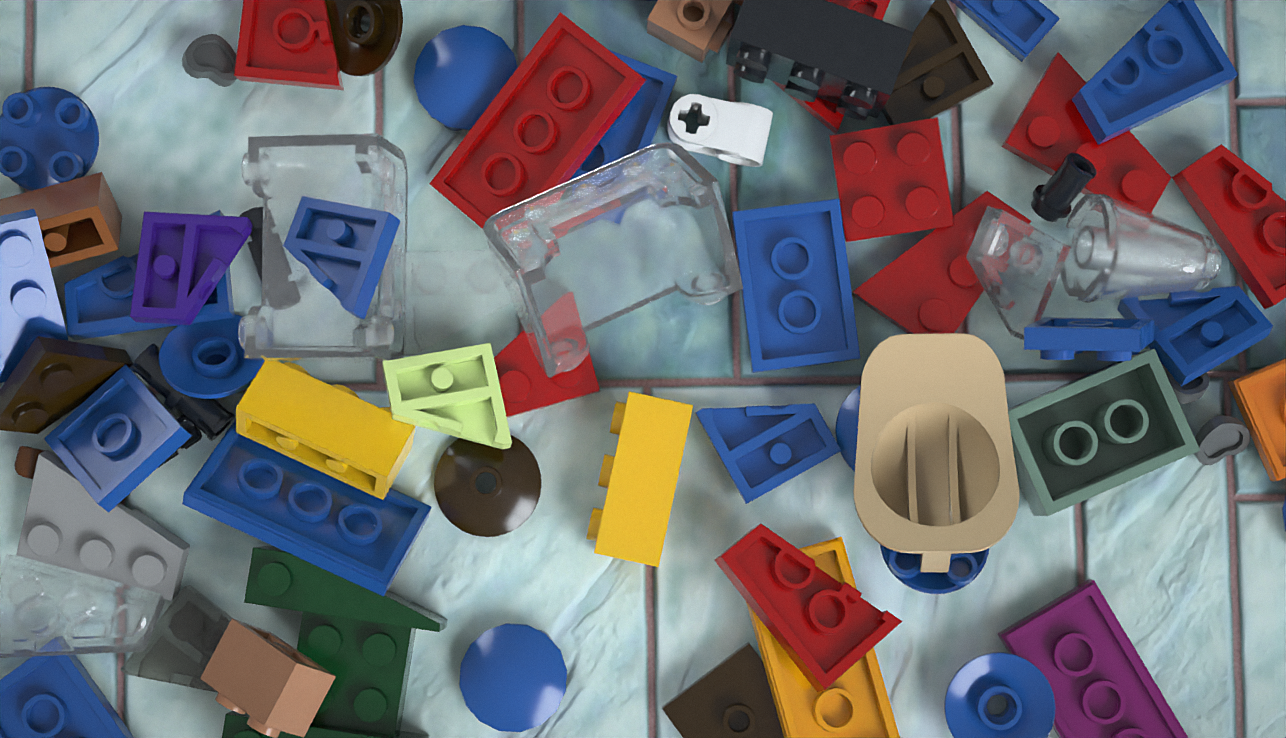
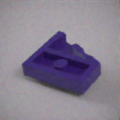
M144 211L130 317L135 322L191 325L251 234L253 223L250 219L237 216Z

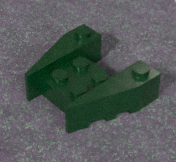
M273 546L253 547L244 603L302 611L297 650L336 676L304 738H429L430 735L400 731L416 629L440 632L447 627L448 619L413 601L410 602L387 590L383 597ZM231 711L225 715L222 738L273 737L264 735L247 724L250 715L247 713L240 714ZM283 731L278 736V738H303Z

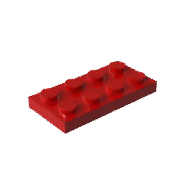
M560 12L429 184L502 246L514 252L639 91L646 79Z

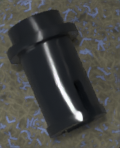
M1073 152L1068 154L1045 185H1038L1033 191L1034 199L1031 201V207L1034 212L1049 222H1056L1059 218H1066L1072 211L1070 204L1087 183L1096 176L1097 172L1094 165L1080 154Z

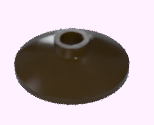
M325 0L340 71L348 75L364 77L375 74L384 68L395 54L400 42L403 27L401 1Z
M511 435V447L507 449H499L458 438L441 456L434 477L436 500L445 517L460 530L480 537L500 536L520 527L534 512L539 502L542 488L540 468L531 450L513 435ZM485 472L491 473L496 479L495 489L488 494L480 492L476 485L479 475Z

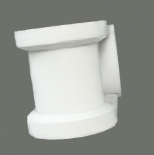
M688 94L674 103L667 121V134L670 141L684 151L717 157L720 160L737 165L760 167L763 164L773 112L754 104L729 102L700 94ZM689 112L698 114V123L704 125L699 126L695 134L685 132L686 123L681 121L686 119Z

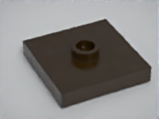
M749 642L662 706V710L683 738H784L763 661Z

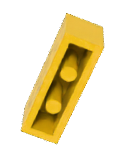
M268 356L236 407V433L381 500H384L412 449L416 428L415 425L393 420L390 407L379 408L360 399L354 391L343 385L334 384L331 386L310 376L303 367L295 363H281Z
M630 391L626 403L616 401L609 433L619 435L615 456L604 455L598 486L608 488L603 509L593 507L586 537L587 540L596 541L594 553L659 567L693 405Z

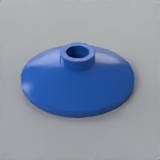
M234 314V318L193 323L191 325H179L166 336L160 347L158 359L161 373L171 387L191 397L212 399L236 394L250 386L267 356L270 357L269 343L265 333L252 320Z
M987 653L965 663L951 679L944 700L946 722L954 738H1048L1055 719V698L1044 674L1028 660L1010 653ZM1001 695L1006 700V707L1000 714H991L987 709L988 700L992 696Z

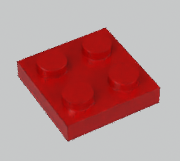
M938 117L830 135L846 242L954 225Z

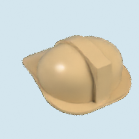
M944 333L890 336L880 342L871 352L861 376L853 490L855 509L865 530L879 544L901 553L920 554V572H948L951 554L975 553L992 547L1010 530L1019 506V484L1011 438L1004 373L994 351L984 340L975 335Z

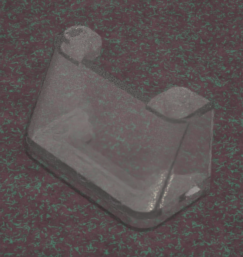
M378 133L248 137V153H245L242 158L241 170L244 183L247 186H251L253 192L263 199L261 305L252 306L247 316L242 317L239 323L238 336L241 347L245 349L244 358L265 361L382 363L383 361L403 358L406 348L408 169L403 151ZM302 196L386 211L401 220L365 319L357 318L346 311L340 305L341 302L327 288L322 286L309 273V269L296 260L283 246Z
M657 143L633 152L505 208L492 215L483 227L491 254L538 364L549 378L558 373L576 368L585 359L590 350L585 334L589 330L677 290L690 302L712 305L721 301L724 297L743 289L719 182L689 152L676 143Z

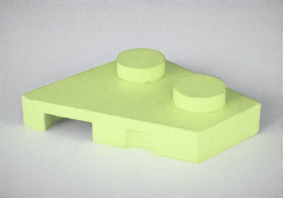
M491 343L382 362L393 420L499 449L511 447L512 440Z

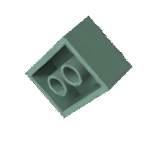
M1155 348L1132 355V360L1118 361L1008 409L1017 478L1033 516H1050L1200 451Z

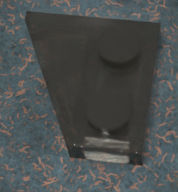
M187 585L174 599L120 670L126 675L217 692L201 680L200 677L232 617L193 586Z

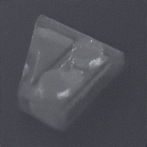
M987 206L966 258L1010 335L1024 340V327L1042 318L1071 247L1004 210Z

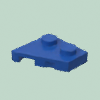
M302 196L283 246L296 260L309 269V273L322 286L327 288L341 302L340 305L346 311L357 318L365 319L401 220L386 211Z
M1239 286L1212 288L1207 292H1196L1193 290L1170 291L1168 298L1139 300L1137 294L1126 295L1120 299L1117 308L1124 318L1154 319V341L1148 347L1150 349L1155 348L1160 362L1181 387L1268 337L1273 328L1271 322Z
M815 403L736 408H702L695 412L745 504L841 451Z

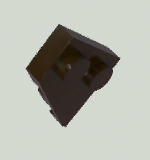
M935 0L914 30L891 96L882 109V113L889 125L936 118L990 89L994 84L946 0Z
M37 336L0 389V430L39 434L87 400L125 364L130 368L133 362L127 351Z

